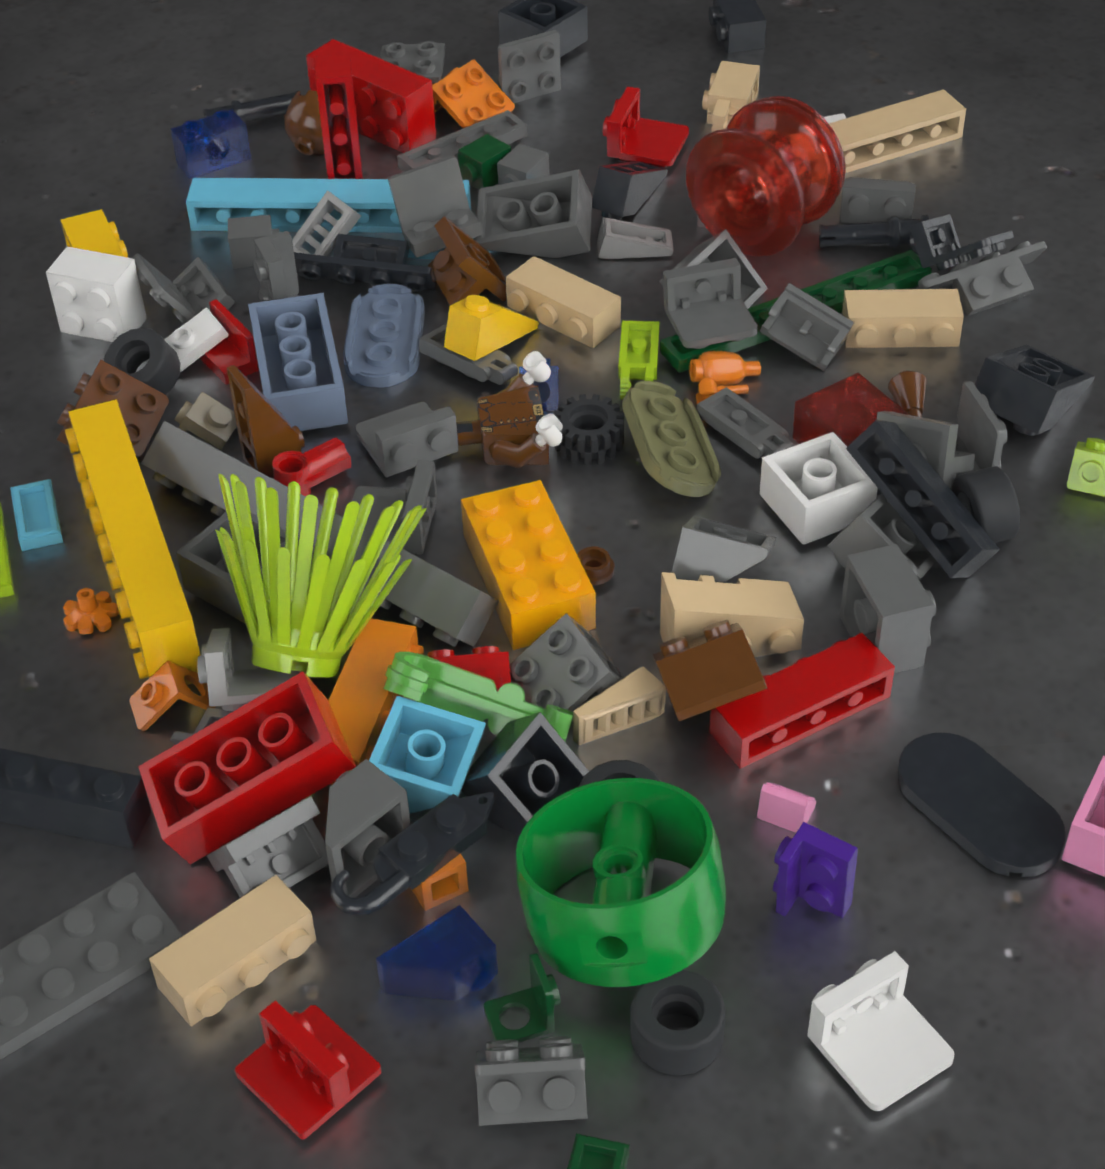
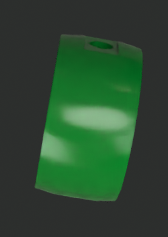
M618 778L586 784L572 789L544 805L528 821L519 836L516 849V876L528 930L543 959L553 969L570 979L602 987H629L655 982L674 975L697 961L709 950L721 931L725 916L726 884L718 837L704 806L694 796L679 787L643 778ZM655 858L672 861L690 868L675 883L650 895ZM593 867L596 881L592 904L568 901L553 895L557 889L572 877Z

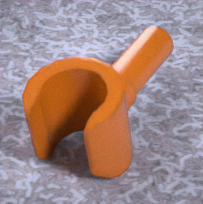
M704 378L698 384L699 393L696 394V402L698 404L726 387L737 395L748 394L749 388L747 384L717 386L713 379Z

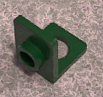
M537 953L529 955L531 988L495 998L483 1004L484 1013L494 1040L512 1039L518 1040V1043L555 1032L554 1006L561 1004L560 994L554 976L552 974L546 975ZM520 1007L528 1012L530 1019L524 1027L512 1030L501 1024L499 1020L500 1015L508 1008Z

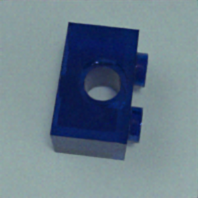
M233 109L221 110L212 116L199 120L186 121L181 126L170 129L176 162L189 179L251 159L246 124Z

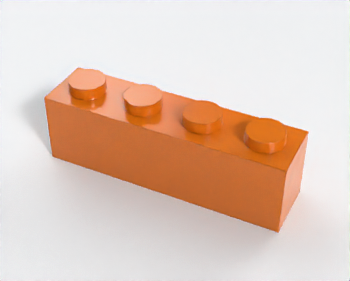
M371 618L355 640L329 697L328 702L356 766L365 759H370L396 696H401L383 689L387 680L385 674L388 665H392L395 653L413 652L424 655L423 646L418 645L416 626Z

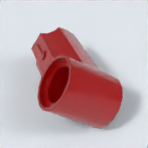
M335 437L304 453L298 451L279 453L272 461L274 480L287 487L290 482H297L300 485V494L306 497L311 495V487L351 468V456L347 452L345 444Z

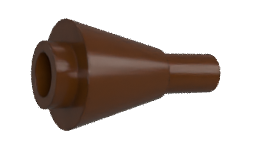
M900 372L890 380L888 390L902 414L922 417L927 379L919 372Z

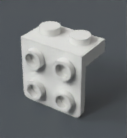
M896 951L879 961L876 959L867 961L856 971L853 977L840 985L831 984L817 993L811 1004L807 1036L863 1102L874 1111H881L950 1067L954 1060L953 1049L903 995L909 965Z

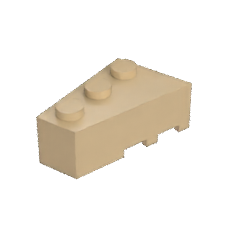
M661 572L660 635L663 643L685 636L686 640L690 641L703 636V629L705 627L728 620L730 625L738 623L741 626L754 657L777 653L782 654L801 649L804 618L789 582L738 578L736 584L715 582L713 576L700 575L698 581L676 579L675 573Z

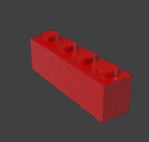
M350 54L315 56V79L328 179H363Z
M863 632L847 640L837 641L831 647L810 657H803L793 665L776 673L764 675L763 678L767 689L711 709L709 733L739 769L744 768L891 696L895 666Z

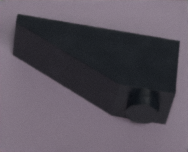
M640 161L600 166L592 198V208L601 210V216L604 218L621 220L624 216L634 215L667 176L668 169Z

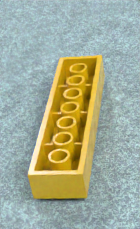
M117 399L68 411L72 428L65 429L66 438L71 453L79 452L72 455L78 482L81 483L82 494L86 507L89 509V516L95 536H98L97 541L103 562L112 561L105 566L112 591L121 589V592L114 594L121 619L130 618L131 621L123 624L130 649H140V652L133 654L139 678H150L167 661L198 673L197 659L201 655L192 616ZM185 680L186 685L192 684L188 680Z

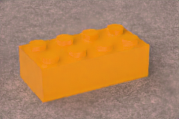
M541 480L461 499L463 536L489 596L499 601L495 610L513 650L530 646L566 613L586 630L596 629V592Z

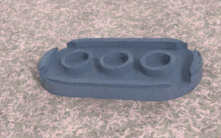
M381 284L369 288L368 294L361 297L360 293L354 298L350 307L343 351L344 368L350 379L363 386L383 388L403 383L416 373L421 352H419V338L423 337L425 320L424 301L419 294L417 296L412 294L411 289L403 285Z

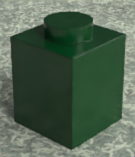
M485 134L459 149L458 163L462 180H469V184L478 190L497 185V163L511 152V146L489 134Z

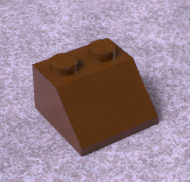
M728 620L711 624L703 629V636L687 641L685 636L671 639L660 645L661 652L653 654L678 721L767 689L745 633L738 623L730 625Z

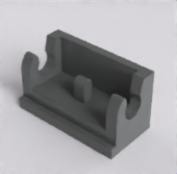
M789 283L769 311V317L762 325L760 332L822 371H825L844 344L854 322Z

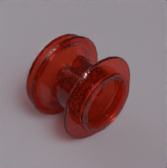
M765 97L743 106L733 115L727 129L716 130L705 135L694 146L686 166L688 195L700 221L713 236L726 229L743 254L758 257L771 256L782 252L790 246L798 236L802 225L819 220L831 209L841 193L845 182V157L833 128L815 109L802 101L790 97Z

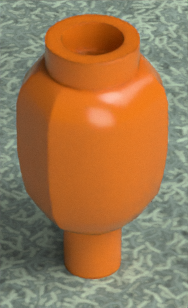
M728 351L703 352L698 359H692L689 365V374L692 382L700 383L702 379L710 378L716 382L717 386L737 385L745 377L760 376L761 373L759 361H744L740 355Z

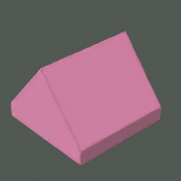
M767 782L763 784L761 789L757 818L796 833L803 822H808L817 801H815L814 797Z

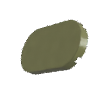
M655 381L635 383L634 387H630L622 401V408L646 471L659 484L675 493L689 497H702L710 494L721 476V468L699 413L693 403L686 397L681 401L675 396L677 391L663 383Z

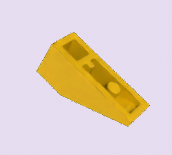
M469 295L465 299L449 306L444 348L476 361L538 329L539 321L489 302L483 296Z

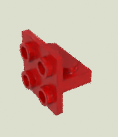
M276 1000L259 1013L265 1043L235 1067L237 1078L300 1139L309 1137L381 1074L380 1063L318 1006L310 1005L302 1013L294 1011L290 1014Z

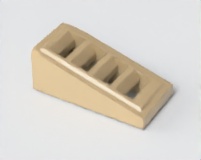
M644 666L638 668L574 710L573 741L578 745H582L659 717L665 713L666 687Z

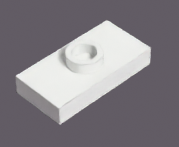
M206 307L164 340L177 352L181 363L180 372H182L229 336V334Z

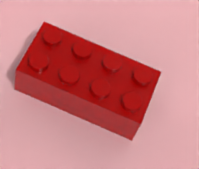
M335 39L330 40L306 55L310 90L317 91L315 56L350 54L359 134L402 153L436 139L432 80Z
M304 671L138 766L162 840L190 865L333 783L341 774L356 767L328 699Z

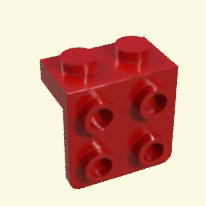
M628 86L621 98L615 100L613 112L610 116L605 117L603 123V136L607 137L608 157L619 158L627 162L640 161L658 167H668L674 164L689 135V127L686 125L640 118V88Z

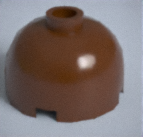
M308 90L306 95H300V91H298L290 102L284 116L286 133L295 145V148L302 154L325 155L317 91Z

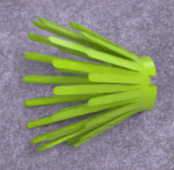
M218 474L233 540L226 529L220 527V531L216 529L215 531L253 644L252 664L264 669L291 674L293 670L307 672L306 675L310 677H338L342 657L352 646L411 563L412 559L405 560L385 585L401 558L400 552L427 508L421 509L422 505H418L406 514L364 589L400 514L403 501L398 500L392 506L386 507L382 511L361 559L355 561L352 565L374 502L372 494L363 496L360 505L356 501L347 504L330 559L327 556L338 491L334 487L326 490L312 558L318 510L317 497L315 495H307L304 499L298 544L300 485L295 481L288 484L285 547L280 548L278 492L272 487L267 488L265 480L258 476L255 478V494L262 565L261 575L246 485L240 481L237 475H230L235 503L234 508L229 483L222 474Z

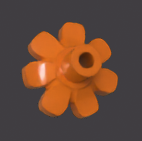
M91 588L80 589L76 594L78 601L68 600L63 606L66 615L63 621L66 629L72 632L78 629L80 634H92L94 625L99 631L106 632L112 627L111 618L119 614L117 604L111 603L112 599L107 591H101L95 595Z

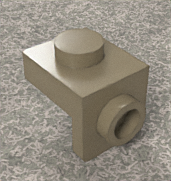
M204 392L200 393L194 404L186 401L174 421L180 424L179 429L185 432L188 429L219 450H222L237 426L235 412Z

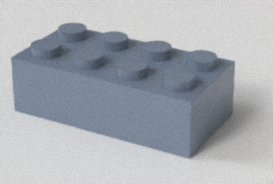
M319 293L248 304L263 395L282 413L291 426L296 425L300 431L348 424L344 386L324 294Z

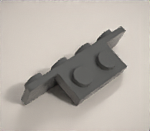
M1029 241L1013 247L1009 253L1001 255L999 251L993 252L983 257L977 264L970 265L969 262H964L953 267L949 273L941 276L938 272L931 273L918 281L919 287L917 289H958L960 302L966 315H973L1029 295L1034 290V287L1023 265L1033 262L1047 249L1045 241L1032 245Z

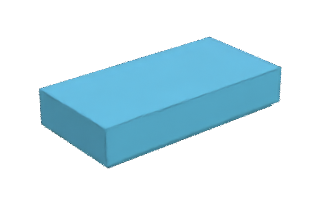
M51 479L11 487L18 539L22 552L64 543Z

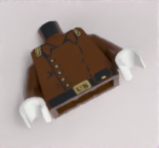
M532 351L524 358L523 368L527 371L526 374H519L506 389L499 393L481 397L477 400L478 420L456 422L458 446L481 443L484 462L488 465H508L515 468H521L525 465L549 464V446L554 447L561 443L562 433L560 431L563 425L554 414L550 413L544 416L538 385H533L534 381H546L551 374L550 367L546 364V359L538 351Z

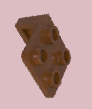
M100 360L92 375L84 372L73 393L80 396L75 406L67 403L60 415L57 424L63 426V429L57 440L69 446L65 434V429L72 428L68 411L117 399L137 459H139L144 453L169 403V399L160 391Z

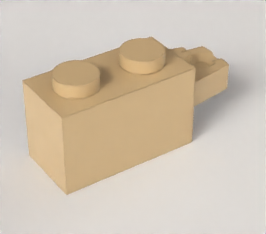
M721 61L717 73L711 74L709 90L704 91L702 109L707 110V124H713L711 132L725 134L728 126L746 128L758 96L760 65Z

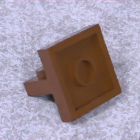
M443 216L434 227L446 248L440 251L427 266L432 268L436 282L448 303L452 305L469 295H479L485 288L505 302L507 300L506 278L491 253Z

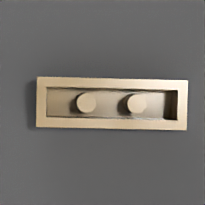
M533 256L506 276L507 307L591 348H595L621 327L620 296Z
M958 289L844 290L842 315L854 322L845 340V348L959 347L964 315Z
M274 875L149 958L157 987L192 1027L203 1018L217 1014L228 1001L247 988L259 985L270 972L289 959L301 956L312 943L317 941L312 913L277 875Z

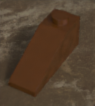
M235 365L227 367L243 461L253 469L270 478H274L272 466L274 457L285 451L301 452V449L305 447L303 435L296 425H290L282 413Z

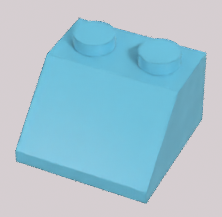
M396 696L369 761L407 791L409 814L431 809L453 793L459 797L484 733L486 723Z

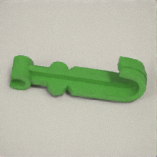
M395 653L392 665H388L385 674L387 680L383 689L481 722L488 719L489 730L496 736L508 722L541 712L560 737L566 741L573 721V712L550 704L543 708L525 701L524 690L517 683H506L498 690L492 679L418 653Z

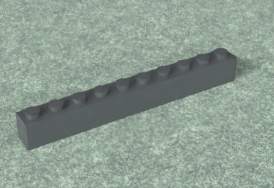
M166 421L163 422L141 463L156 471L152 479L173 490L177 484L183 486L182 496L201 506L208 500L214 504L210 511L218 516H222L226 512L218 474H222L227 479L234 505L230 475L235 474L238 476L240 481L246 485L250 511L257 515L255 478L260 476L265 480L267 488L272 487L278 492L280 528L286 531L287 486ZM300 494L299 539L305 496ZM318 504L312 558L323 508L320 504ZM337 513L334 514L327 556L330 559L343 516ZM365 528L352 565L355 561L361 559L372 535V532ZM386 541L364 587H366L391 542ZM402 549L400 552L401 558L385 585L405 560L412 559V561L380 606L388 610L392 603L401 607L402 611L399 617L420 628L423 627L425 621L436 627L432 634L433 636L456 647L459 640L475 647L499 601Z

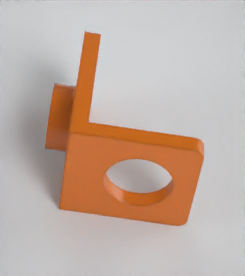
M167 661L130 697L129 702L137 728L146 731L178 699L204 710H207L208 707L215 708L216 706H209L207 683H199L198 673ZM185 680L194 684L201 696L192 692L186 685Z

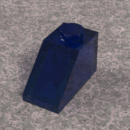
M460 905L376 958L380 987L386 994L458 1001L471 991L477 992L485 988L492 981L493 977L498 974L496 944Z

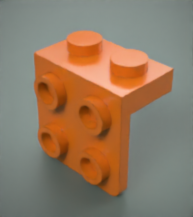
M475 59L460 68H454L445 78L437 83H432L434 113L444 107L462 128L507 110L512 113L515 108L511 99Z

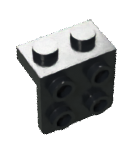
M951 214L909 226L911 231V247L919 256L922 268L936 265L938 271L1005 249L1004 241L1014 238L1011 230L961 247Z

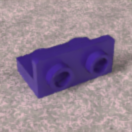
M803 822L793 838L786 836L782 840L775 854L774 863L778 865V874L773 883L772 891L777 893L776 912L786 916L797 898L800 897L806 900L814 909L822 912L828 911L843 919L852 905L858 848Z

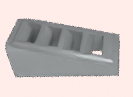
M327 190L293 237L294 252L310 254L301 247L306 241L317 249L314 255L328 256L335 248L338 234L347 235L361 215ZM334 209L342 214L339 220L330 215ZM324 220L334 226L330 232L320 225ZM314 231L325 237L322 244L311 236Z
M611 218L602 219L596 240L598 258L623 259L672 256L674 249L671 230Z

